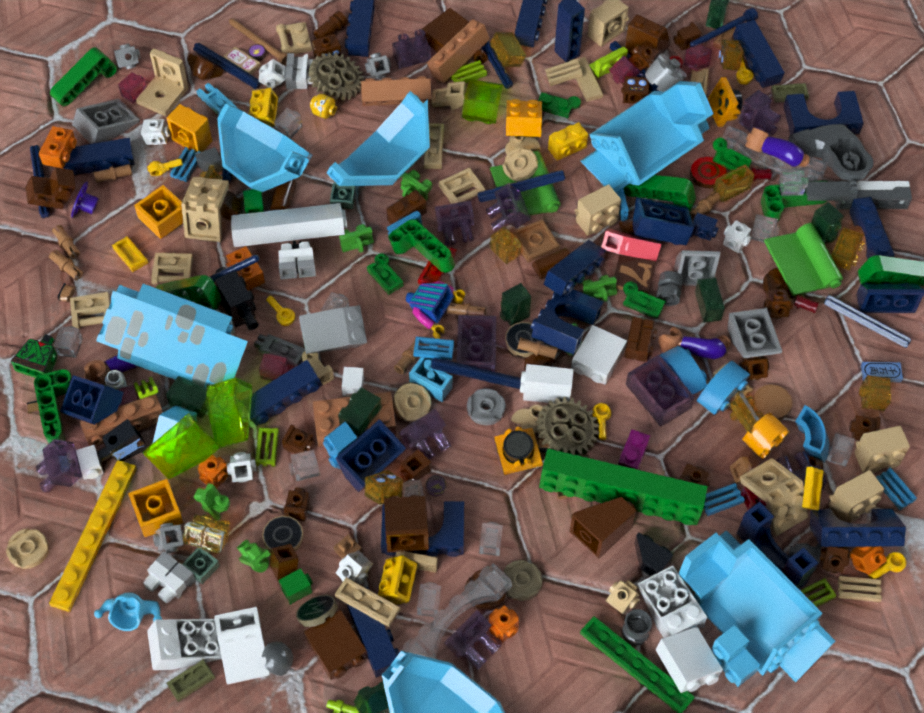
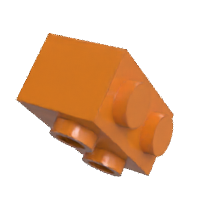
M52 126L39 151L43 165L58 168L64 167L65 163L69 161L72 149L77 144L73 130Z
M245 246L226 255L228 262L225 264L226 268L251 257L252 254ZM257 262L237 271L238 276L244 278L247 291L265 283L263 271Z

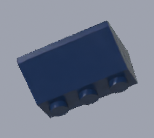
M639 197L636 198L632 223L635 236L655 239L659 242H670L675 245H687L694 229L687 207Z
M908 283L860 284L856 294L858 308L863 313H915L924 296V289L917 284Z
M73 375L60 412L95 425L118 410L124 392Z
M379 419L335 459L345 478L360 492L375 479L373 477L378 476L406 450V447Z

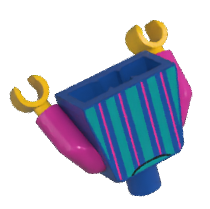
M442 281L422 283L415 293H407L406 302L410 304L413 310L412 313L418 321L427 329L431 328L433 330V337L435 339H440L441 336L436 331H441L444 334V327L434 323L440 321L452 299L456 304H462L465 292L463 290L454 291L453 287Z

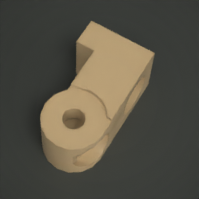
M305 351L303 352V362L309 361L323 385L334 380L332 368L330 365L323 366L319 360L318 352L306 354Z

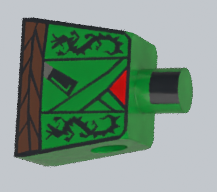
M45 334L41 341L28 339L11 360L14 370L34 378L41 374L52 372L57 360L56 350L52 346L54 338Z

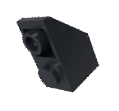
M638 532L634 544L640 570L651 577L668 568L673 558L671 551L665 546L656 544L648 535H642Z

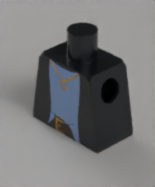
M127 419L102 437L106 446L98 450L97 454L102 461L113 456L116 460L123 462L147 450L148 447L139 431Z

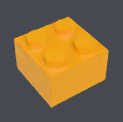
M507 100L506 136L541 137L542 101Z
M179 104L167 117L172 141L183 147H187L189 150L194 149L195 152H203L213 142L209 121L206 116L200 115L191 108Z
M164 185L134 205L138 218L160 239L183 224L182 202Z
M168 479L128 493L144 537L156 534L155 531L161 528L160 525L173 523L174 526L184 523Z

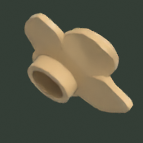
M510 136V142L506 144L505 152L508 154L517 148L540 150V144L532 137Z
M533 405L529 409H520L513 414L511 421L520 424L522 430L533 428L534 435L536 433L540 434L541 432L536 431L538 426L536 421L539 417L534 416V414H539L543 406Z

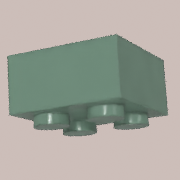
M333 183L330 204L340 203L343 209H353L356 187L339 186L337 183Z
M201 546L182 563L183 566L193 572L195 579L201 584L220 566L219 561Z

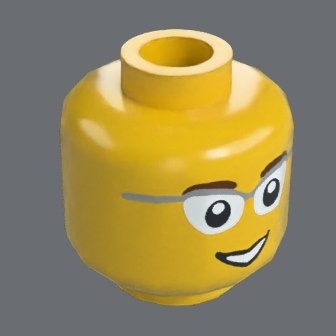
M318 94L312 98L310 108L314 115L328 119L336 113L337 106H335L336 103L332 97Z

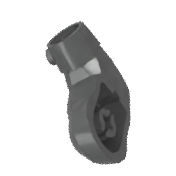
M844 125L820 126L789 135V142L801 148L810 159L814 157L822 158V161L843 180L860 181L868 175L873 167L874 160L871 155L864 149L858 137Z

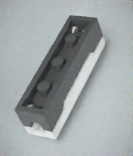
M857 181V199L871 197L876 209H908L912 195L909 181ZM835 201L836 209H850L853 201Z

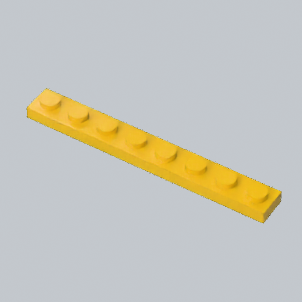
M119 460L116 461L49 602L50 606L68 612L71 611L137 470L136 465Z

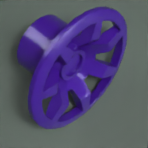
M87 181L83 184L72 208L71 218H74L78 210L92 215L97 207L99 198L86 192L88 188Z

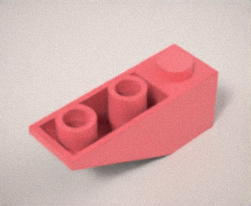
M608 229L605 232L601 248L617 254L656 262L662 244Z

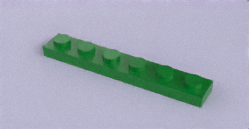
M595 616L580 631L584 638L677 713H684L694 701L695 697L688 691L680 693L671 677Z

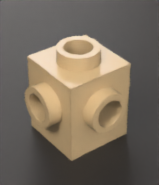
M620 580L619 583L615 582L609 590L611 594L606 599V602L622 614H626L630 608L633 610L640 601L638 597L641 593L637 591L638 587L631 581L627 580L625 582Z

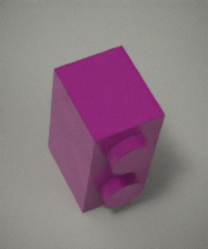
M631 429L618 465L639 470L649 444L650 435Z

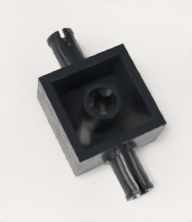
M221 267L217 269L215 273H218L226 269V267ZM233 271L215 279L216 287L223 298L221 304L228 316L232 317L231 321L235 328L246 324L248 330L256 329L259 323L254 312L257 310L253 302L255 298L251 290L247 291L244 278L242 276L239 277L237 272Z

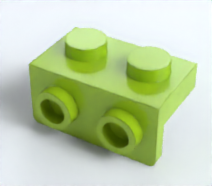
M623 46L589 64L592 72L599 78L626 64L628 50Z

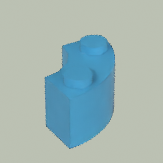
M676 346L659 355L664 372L674 381L679 393L689 397L705 389L707 386V376L703 370H700L688 349Z
M730 361L712 378L698 397L697 402L714 415L720 411L724 412L729 407L731 398L739 390L743 391L748 384L746 380L750 374L734 361Z
M804 405L795 421L799 431L805 434L803 447L807 455L819 458L825 463L830 445L827 431L818 414L810 407Z
M346 421L329 433L323 442L330 456L328 459L330 464L338 469L340 467L335 458L357 438Z

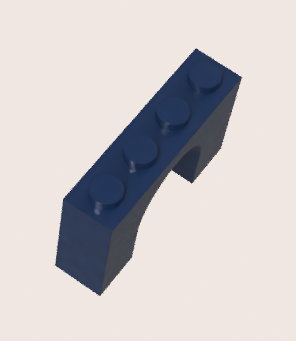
M855 91L837 92L834 101L837 117L829 120L819 119L808 111L804 94L786 95L783 107L790 135L806 129L811 130L832 124L844 125L854 135L860 134L864 122Z
M574 289L563 296L554 292L552 299L547 301L545 309H541L538 319L534 318L531 329H533L531 337L574 355L581 344L584 329L569 324L559 317H573L594 325L600 316L604 301Z
M383 500L381 553L386 554L388 556H395L396 552L387 553L385 509ZM444 501L443 525L438 533L428 537L429 550L406 552L427 554L432 557L439 554L450 557L463 555L464 501Z
M759 502L744 513L737 535L744 542L749 539L800 590L809 582L818 562L804 547L791 557L777 545L770 531V525L774 516Z
M831 509L811 510L810 530L821 547L904 546L906 526L892 509H872L871 523L854 524L842 521L835 516Z

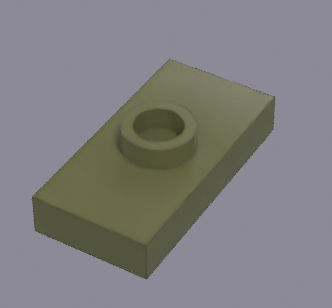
M806 83L773 85L771 87L774 103L785 102L786 95L804 94L805 101L809 99Z
M203 659L166 684L176 700L180 702L214 680L215 676Z

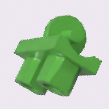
M413 169L402 176V196L405 197L414 190H417L427 200L428 193L432 189V182L428 179L421 183L418 182L420 175Z
M364 224L358 225L356 231L351 233L345 229V235L339 236L342 252L358 249L359 253L364 252L363 246L374 243L371 227H366Z
M608 275L601 276L599 281L595 282L590 279L583 281V293L607 302V297L617 295V280L615 277L610 278Z
M208 483L206 489L199 487L194 495V499L201 502L202 509L205 512H209L215 520H220V513L227 511L230 506L229 498L221 495L213 484Z
M248 540L243 541L237 547L242 554L238 558L241 563L251 566L258 573L267 570L269 566L267 557L271 555L267 549L259 547L254 542L250 543Z

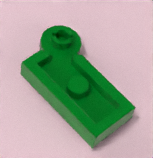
M541 92L538 101H542V111L569 118L571 109H577L581 105V100L576 96H572L567 100Z
M724 138L715 139L712 145L716 153L712 161L741 176H745L752 159L732 149H728Z
M386 254L376 255L374 258L375 263L367 266V272L388 295L404 286L400 277L388 265L389 257Z
M634 282L625 283L623 292L627 296L623 306L658 320L665 301L642 291L638 292V286Z

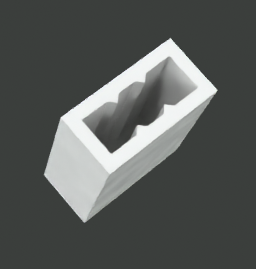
M592 325L572 359L571 369H574L579 375L591 378L596 383L606 385L625 352L627 340Z
M527 364L526 371H522L520 393H524L523 400L548 403L551 400L554 403L556 398L561 402L563 397H566L567 402H569L574 369Z
M698 627L662 638L656 648V652L680 693L688 690L693 692L702 685H712L719 680L718 677L723 669Z

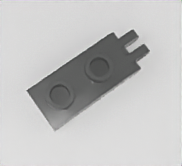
M259 334L258 340L254 342V346L259 348V352L294 367L302 362V354L305 349L270 334L267 336Z

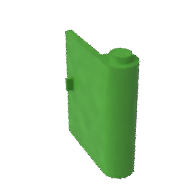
M533 151L538 159V168L530 178L548 174L549 172L541 153ZM503 165L490 167L496 187L518 182L506 176ZM553 183L500 197L508 219L548 212L553 213L561 205Z
M807 223L801 226L796 233L764 240L792 296L830 287L834 289L842 284L843 277L814 223Z

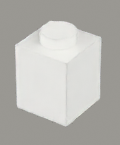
M344 367L342 379L343 397L362 395L364 384L363 368Z
M95 445L75 450L79 469L84 480L94 479L104 474Z

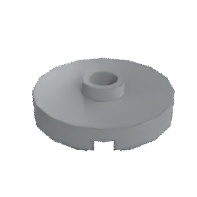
M488 388L479 389L468 398V415L477 424L493 425L504 416L506 409L505 400L497 391Z

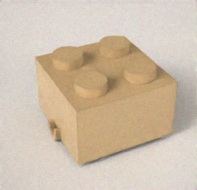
M606 0L602 5L594 8L589 15L587 36L600 47L613 40L626 29V22L629 20V7L620 0Z
M608 184L578 200V207L575 209L577 215L576 222L587 236L597 234L603 228L612 226L618 221L621 204L620 197Z
M896 426L864 433L860 441H856L854 453L862 473L868 470L874 473L882 468L889 467L892 469L898 467L910 445L902 427Z
M868 470L837 487L834 494L829 496L830 502L828 506L838 519L852 523L865 512L869 514L872 509L877 508L876 504L881 500L884 488L873 473Z

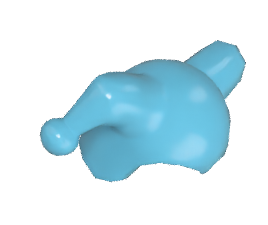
M131 592L105 600L100 609L94 611L96 618H101L103 613L110 611L108 616L109 622L115 628L122 631L135 630L141 623L144 615L153 614V621L163 620L160 616L161 610L157 601L142 600L140 596Z

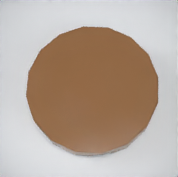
M770 384L764 385L756 391L752 404L755 412H758L761 417L771 412L780 421L790 413L792 399L787 390L778 385Z

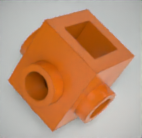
M210 454L207 459H203L199 464V478L206 485L208 483L213 484L217 489L229 476L227 463L221 457L216 458Z
M882 546L856 547L849 552L855 569L866 574H871L887 561Z
M504 605L501 609L497 608L489 615V631L502 642L512 638L518 632L519 617L514 610H509Z

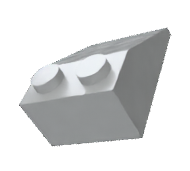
M120 99L77 108L72 125L90 144L113 140L139 123L140 119Z
M682 250L676 256L674 272L683 276V285L712 286L720 252Z
M360 305L299 316L306 354L355 348L367 343Z
M767 308L729 313L727 329L732 343L743 358L782 353Z

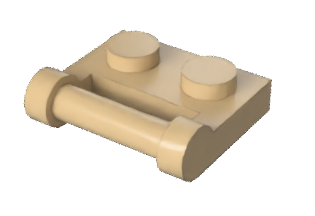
M305 22L291 25L279 24L276 26V31L280 36L282 44V54H298L312 51ZM288 33L291 34L293 46L288 45L286 37Z
M470 168L439 182L440 189L454 209L459 207L461 203L478 196V192L485 191L484 186ZM475 187L474 190L456 198L455 195L469 188Z
M155 253L152 284L190 278L193 255L184 253ZM160 272L184 273V276H164L159 274Z
M108 292L70 298L73 329L77 330L83 326L102 324L106 310L110 306ZM104 313V316L79 320V316Z

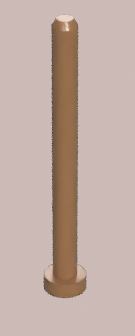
M229 19L230 25L278 58L279 63L286 65L287 53L282 54L235 19Z

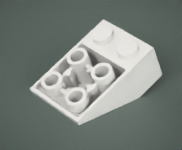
M673 565L637 583L655 625L663 638L698 627V629L704 627L707 616Z
M257 607L215 615L217 636L227 685L269 676V671L265 668L266 658L262 657L265 646Z
M215 619L155 620L147 630L153 670H174L195 665L203 659L205 662L222 659Z

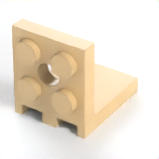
M153 48L150 52L155 77L136 101L138 105L167 116L189 89L183 60ZM158 95H165L162 98H157Z
M203 177L192 178L181 203L185 238L221 242L220 208L228 191L229 181ZM199 222H204L206 226L199 224Z
M773 458L740 476L741 483L765 501L767 510L774 516L770 525V531L774 536H778L808 518L807 509L802 507L804 495L803 481Z

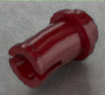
M752 167V169L748 170V179L753 182L764 179L770 180L772 177L770 168L756 169Z
M797 295L794 306H797V309L800 307L813 313L816 312L819 302L807 299L803 295Z

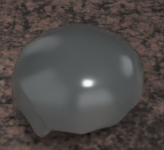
M282 642L268 643L262 653V657L266 658L265 668L272 674L285 675L293 664V653L289 646Z

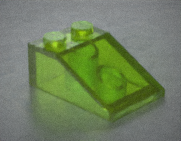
M469 79L464 97L462 118L470 122L481 121L485 124H496L503 84Z
M237 377L207 386L206 408L217 448L248 441L252 385Z
M188 413L142 453L169 480L204 462L219 447L210 434Z

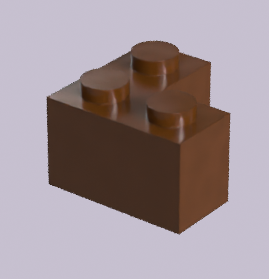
M55 167L50 178L31 176L25 186L27 203L63 209L76 188L73 170Z

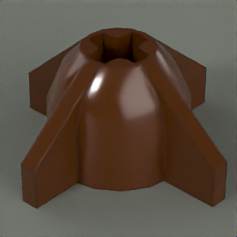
M189 52L187 61L193 76L203 81L222 76L223 69Z
M227 191L220 208L221 217L231 221V215H240L238 211L241 208L240 203L244 201L243 197L237 198L234 193Z

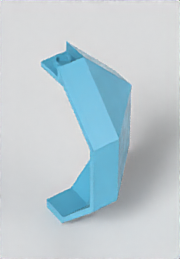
M410 91L383 124L347 159L339 164L336 162L332 164L327 174L339 186L393 185L430 148L428 99L422 103L420 98Z
M225 103L217 118L222 166L252 189L264 192L300 177L313 156L283 133Z
M400 651L392 664L382 674L390 713H505L502 705L496 698L450 662Z

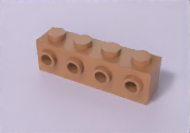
M472 19L427 62L432 77L445 83L477 50L486 44L490 39L485 25Z
M424 76L417 77L416 79L401 77L399 80L383 78L380 81H375L372 78L365 79V81H361L362 106L400 105L410 91L417 95L422 103L427 99L428 103H431V79H427Z
M156 394L118 407L115 413L95 425L83 420L80 421L88 445H95L96 447L104 444L102 437L125 420L129 419L139 431L157 424L159 415L163 411Z

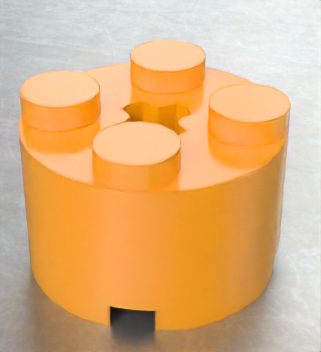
M770 412L764 415L753 426L754 428L751 430V433L748 431L742 440L759 457L765 459L771 453V449L774 446L777 448L785 440L784 438L790 431Z

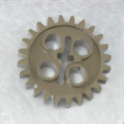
M328 52L327 56L322 53L321 57L316 56V59H313L309 67L308 76L310 77L309 82H313L312 87H318L316 92L322 91L323 94H327L329 97H335L336 101L338 98L344 101L345 98L351 100L352 96L356 97L357 93H360L361 81L364 80L362 76L363 71H359L360 66H354L355 61H349L350 57L345 59L343 54L339 57L336 52L334 56Z
M563 397L561 402L558 398L554 400V403L550 400L547 406L544 405L542 411L538 414L536 431L541 432L538 438H544L542 445L548 444V449L553 448L556 451L581 456L582 453L586 455L598 440L596 437L599 435V432L596 430L599 424H594L597 417H591L593 411H586L588 405L581 407L580 400L577 403H574L573 398L567 402L566 397Z

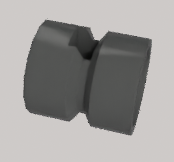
M665 271L660 274L656 298L664 300L665 306H675L680 302L683 276L674 271Z
M634 609L626 615L622 636L628 644L639 646L647 641L652 627L650 615L641 609Z

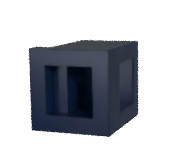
M697 212L693 220L694 229L690 237L695 235L711 241L712 237L716 238L719 230L716 227L718 220Z

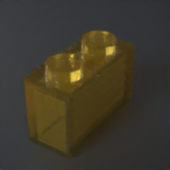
M495 32L490 43L497 53L498 59L501 60L504 67H520L526 54L522 47H520L514 33Z
M744 164L716 178L713 191H715V194L717 192L720 195V201L724 203L728 199L736 197L739 193L742 194V192L751 189L754 173Z
M843 227L831 254L836 266L846 270H850L852 265L856 266L859 255H856L857 251L861 252L865 244L862 241L863 233L860 234V232Z

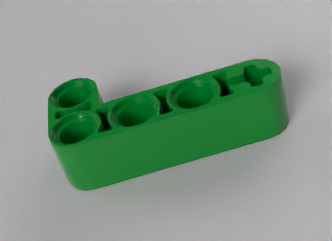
M97 47L91 48L51 88L50 95L61 106H68L100 73L106 78H110L116 73L117 67Z
M653 175L639 186L628 184L623 188L624 194L627 196L672 201L674 205L687 207L689 213L696 200L693 183L685 178Z
M821 180V181H810V182H828V181ZM806 182L766 186L761 197V207L765 220L769 223H777L780 221L783 209L786 207L825 204L828 201H807Z
M416 220L406 221L388 236L392 249L396 254H403L412 247H415L441 272H450L455 267L451 251Z
M876 255L870 257L857 271L860 284H880L882 281L900 284H917L924 287V261Z
M207 275L167 282L155 287L188 301H195L196 304L215 311L223 301L222 295L213 280Z
M65 369L41 374L34 380L43 433L49 446L52 448L62 447L66 441L57 396L67 393L72 379L70 372Z

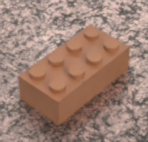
M391 392L313 401L318 447H324V438L345 421L357 438L379 419L396 437Z

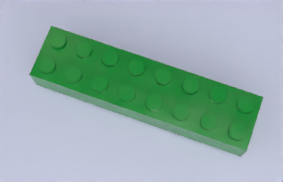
M548 448L539 488L546 492L558 491L567 497L574 496L588 502L604 503L622 497L625 501H630L637 512H641L646 516H658L664 520L679 521L688 526H697L704 508L708 487Z

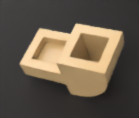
M465 82L448 83L447 88L433 89L432 106H450L451 110L460 108L465 100Z

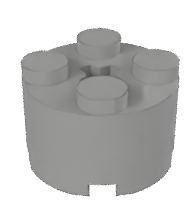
M662 53L645 72L647 80L652 85L655 83L658 86L657 90L662 92L687 77L686 73L679 67L681 64L678 60L674 58L671 60Z

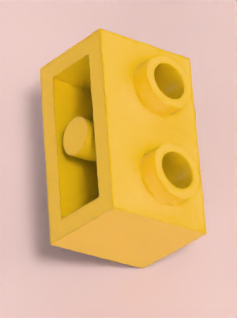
M272 88L252 91L248 113L270 127L275 126L279 98Z
M579 122L569 125L565 129L549 135L548 150L556 161L587 148L588 133Z
M403 555L386 559L378 595L395 605L408 603L417 563Z

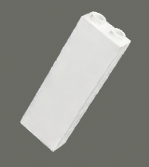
M340 203L231 215L234 247L345 235L344 228H347L345 209L341 210Z

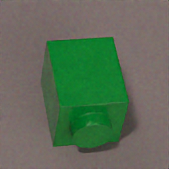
M255 189L243 191L245 213L264 212L262 192Z
M301 568L279 580L280 588L290 605L312 593L311 585L313 581L308 573H303Z

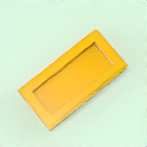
M128 236L112 245L114 251L132 272L148 264L147 258Z
M807 467L803 508L819 511L824 472L821 469Z

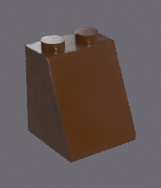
M636 14L628 24L625 48L632 55L631 51L637 44L640 46L644 41L648 40L659 50L654 57V60H656L670 46L667 28Z
M411 495L409 497L391 496L384 498L387 553L429 550L425 496Z
M622 497L588 507L572 514L569 532L599 559L632 529L637 510L630 501H625Z

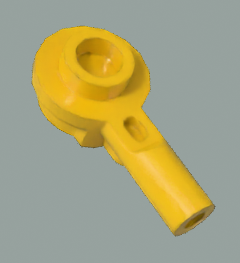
M737 55L736 59L739 70L736 73V78L740 84L747 85L752 81L753 73L746 69L743 55Z
M181 158L167 163L153 161L147 166V170L151 176H160L169 171L170 168L183 165Z
M272 296L267 297L266 301L277 312V321L283 326L291 325L295 320L294 311L290 308H282Z
M599 403L593 407L592 417H597L599 440H606V421L611 417V409L607 404Z
M899 552L888 554L885 564L871 574H868L869 578L877 579L889 571L901 572L906 567L905 557Z

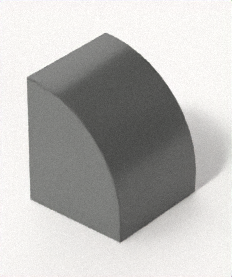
M215 147L195 154L197 165L202 171L207 173L222 172V160Z

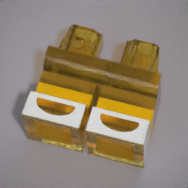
M195 514L192 523L187 522L185 524L183 543L198 548L202 546V549L219 554L228 541L230 522L225 520L216 521L205 514L202 516Z

